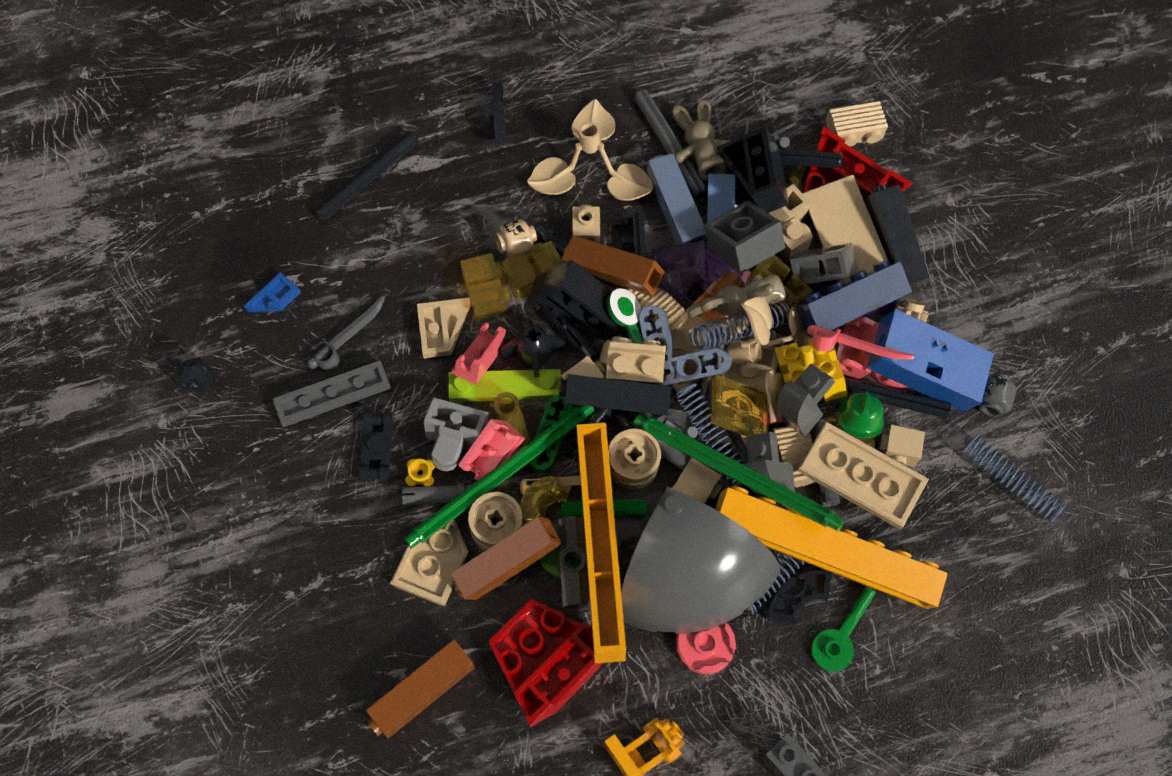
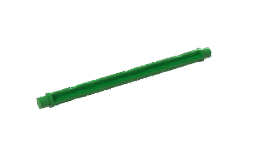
M583 405L580 407L576 406L553 426L543 431L499 464L498 467L491 470L443 506L438 512L412 529L413 532L404 538L406 544L412 549L420 542L424 543L425 540L443 528L448 522L471 507L479 497L492 491L577 427V425L586 421L587 416L594 412V408Z
M642 414L636 417L634 425L648 432L661 442L825 528L830 527L837 532L842 528L844 519L834 515V511L652 417L648 418Z

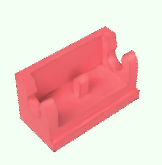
M861 316L856 318V321L852 320L844 324L842 334L874 343L879 323ZM842 343L838 344L836 357L839 360L843 374L859 380L871 372V370L866 368L870 352Z
M484 323L480 328L479 334L466 352L456 360L451 373L477 385L501 352L506 329L498 327L494 335H491L487 330L489 324Z
M491 419L458 465L465 471L474 472L476 474L474 479L479 480L513 455L525 438L506 421Z

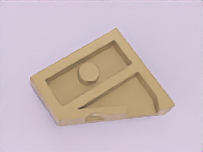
M470 297L417 304L424 359L452 355L471 306Z

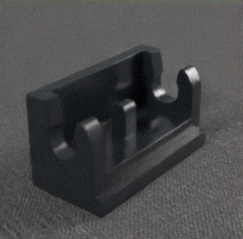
M643 210L616 214L617 220H613L614 248L646 258Z

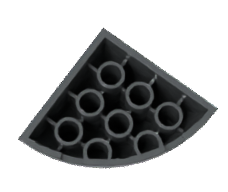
M668 487L642 533L624 579L621 591L624 623L650 632H675V634L693 633L714 628L740 616L756 600H760L781 572L780 565L771 551L738 523L708 505Z

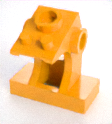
M655 718L642 728L645 734L629 745L623 747L614 734L604 741V747L624 776H643L663 760L668 765L682 755L679 749L685 743L682 740L684 735L680 727L674 721L670 722L668 718L661 721ZM651 739L660 754L646 763L637 751V748Z

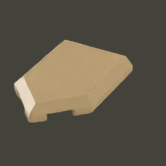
M453 519L448 522L443 528L425 540L424 543L420 542L412 549L407 546L390 584L425 600L445 606L455 582L451 573L463 566L469 553L456 520Z

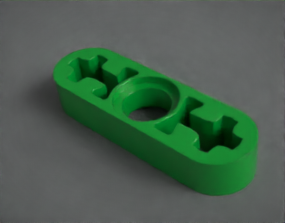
M558 395L551 397L546 405L535 437L557 422L554 420V407H558L559 404L564 405V410L566 411L560 412L558 418L560 420L572 411V404L562 403L563 397H558ZM564 436L547 449L546 460L549 462H543L542 465H538L536 458L529 462L534 472L546 474L553 469Z

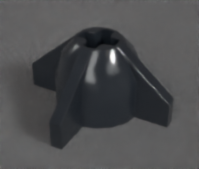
M532 319L527 320L528 327L521 330L515 339L501 347L502 358L516 356L522 365L533 367L535 378L539 377L538 366L548 362L551 353L565 351V341L547 334L540 327L534 326Z

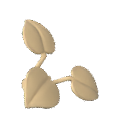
M594 99L585 106L572 124V133L579 140V143H576V150L571 164L567 167V163L562 159L547 158L534 168L530 178L527 180L528 185L540 193L549 195L565 193L576 182V178L571 171L575 168L580 151L583 150L588 154H592L599 150L610 175L613 176L607 183L608 190L613 197L623 201H630L648 195L653 191L650 177L640 167L633 164H622L617 169V172L613 170L604 150V144L601 141L608 139L614 133L615 121L597 99Z
M753 297L742 302L741 306L749 317L755 337L747 341L730 344L728 353L734 366L747 364L748 369L755 368L766 371L765 385L770 408V423L780 417L777 412V401L785 384L782 375L775 373L773 367L756 363L757 360L762 358V348L794 340V343L797 342L799 348L808 345L807 339H810V337L807 336L796 306H793L789 311V327L792 334L769 341V330L772 327V315L769 304L762 297Z

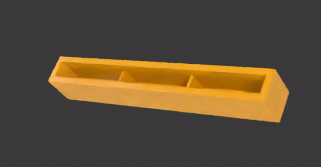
M606 423L577 425V444L595 663L626 661V643Z
M737 486L726 488L720 493L715 510L745 528L766 547L925 609L939 606L948 573L939 570L937 564L924 560L921 562L911 559V554L901 550H894L892 552L885 549V545L876 540L868 539L864 541L857 538L858 534L851 530L840 529L837 532L830 527L825 528L789 508L785 510L775 506L776 502L769 498L759 497L757 499L749 496L747 490Z

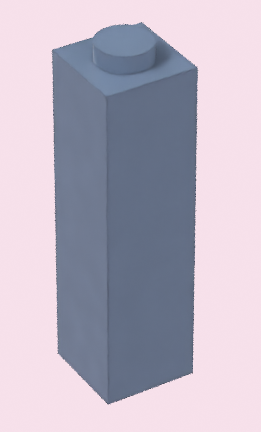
M674 154L654 157L648 161L647 175L652 181L654 193L680 254L704 247L707 240L704 224Z

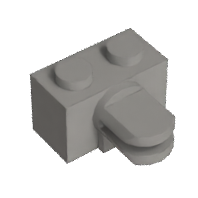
M433 398L424 419L426 439L436 441L431 455L433 465L437 469L450 471L457 466L463 449L469 450L488 424V412Z

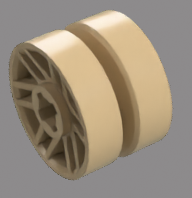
M628 429L616 435L608 449L611 479L618 486L629 490H637L648 486L657 475L661 459V450L657 440L648 432L640 429Z
M491 492L484 494L473 503L469 511L468 520L471 536L476 545L484 551L523 526L522 511L519 504L514 498L505 493Z

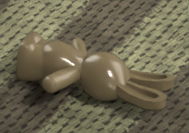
M705 100L700 101L697 107L698 120L696 121L692 120L684 107L676 106L673 109V117L685 131L686 142L690 145L675 154L676 161L681 163L695 156L699 176L703 181H708L709 174H725L726 163L717 147L731 140L714 139L715 130L710 124V103Z
M776 274L765 278L755 275L753 280L742 288L733 285H726L720 288L715 296L705 298L702 302L690 306L687 315L689 318H692L709 310H717L726 316H739L745 311L741 306L742 302L753 297H762L768 304H774L785 299V290L780 278Z

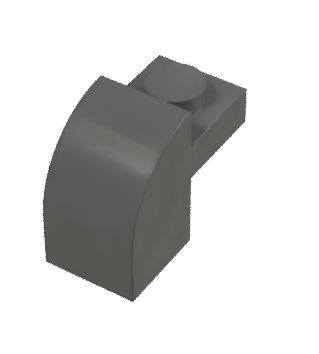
M812 364L805 369L794 383L788 380L783 386L777 401V412L784 423L803 436H806L823 416L817 403L833 386L835 381L830 375Z
M766 432L746 437L748 463L742 465L795 491L793 465L779 462L777 434ZM751 489L755 494L759 496H764L761 493Z

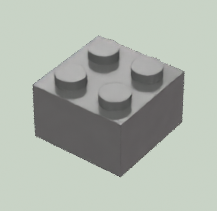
M748 200L704 225L709 252L740 274L785 249L781 221Z

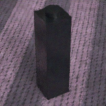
M888 183L873 188V193L865 197L889 263L901 261L909 284L930 278L899 185L889 188Z
M566 374L565 380L560 379L558 397H563L562 403L667 416L671 387L573 374Z

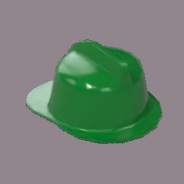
M869 391L855 393L850 397L842 399L839 404V425L845 432L857 438L868 439L876 437L881 433L884 425L882 403L874 395H871Z

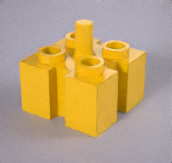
M812 338L807 339L808 345L799 348L797 342L775 348L784 384L788 380L794 383L805 369L812 364L830 375L835 381L833 386L823 396L825 402L847 397L845 378L839 360L836 357L835 348L826 352L819 351L813 346Z

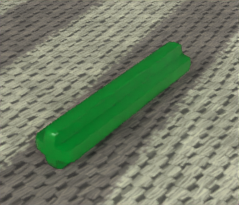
M643 499L613 500L614 517H644L646 515L647 505ZM563 501L561 504L562 517L576 516L583 518L582 501Z

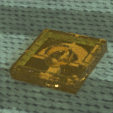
M716 375L712 380L711 424L746 437L766 433L767 393Z

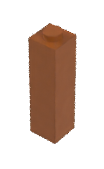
M577 236L572 237L561 259L564 263L573 260L594 278L650 296H654L665 273L655 260Z
M536 517L452 572L451 574L455 580L454 588L457 593L464 597V599L477 600L562 545L548 518Z
M454 639L366 711L371 718L366 722L377 736L383 732L389 739L475 668L473 662Z

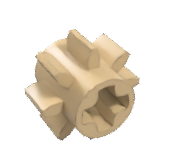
M905 298L903 304L896 303L895 309L925 323L929 315L927 314L928 311L923 310L925 304L914 299Z

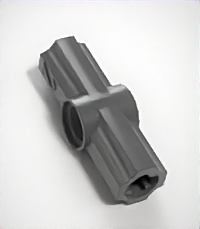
M568 516L558 519V536L562 542V545L559 546L562 608L579 610L589 607L583 518ZM575 557L580 560L581 565L572 569L566 566L565 561L568 558Z

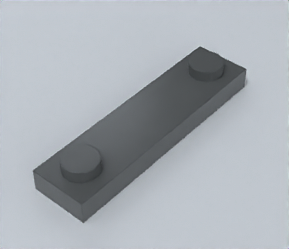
M379 360L273 398L280 422L283 427L391 389L382 363Z

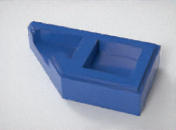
M280 272L244 305V309L247 312L282 311L301 292L294 283Z

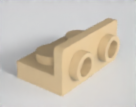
M616 338L615 342H609L606 379L663 385L666 346H660V342L645 340L643 344L632 343L631 339Z

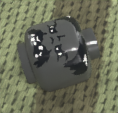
M1000 373L988 376L982 403L978 405L982 413L992 417H999L1011 410L1017 389L1008 376Z

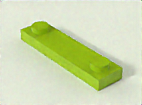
M561 369L539 370V377L535 378L533 370L486 371L477 385L449 372V402L548 400L558 395Z

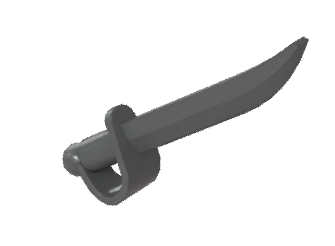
M381 296L366 312L331 341L327 342L324 340V347L314 355V358L308 360V367L315 369L319 366L323 370L337 368L340 358L336 350L378 314L383 305L384 296Z

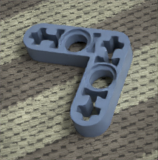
M647 306L641 311L640 326L643 341H654L657 338H662L665 341V357L668 356V361L664 362V368L669 369L670 374L666 375V381L663 377V386L723 374L730 369L732 364L731 356L723 349L715 348L675 357L666 311L658 306ZM652 311L654 314L659 315V319L655 320L656 329H662L663 333H653L650 335V331H655L654 324L648 322V318L652 316ZM715 354L724 359V362L720 363L719 369L716 365L705 366L703 362L714 360L716 358ZM689 359H693L698 365V369L693 375H688L684 370V364Z

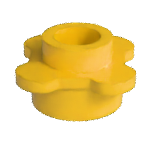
M411 459L407 462L408 476L405 480L408 486L413 487L417 484L430 487L433 485L432 470L435 469L432 460ZM423 471V474L418 475V472Z

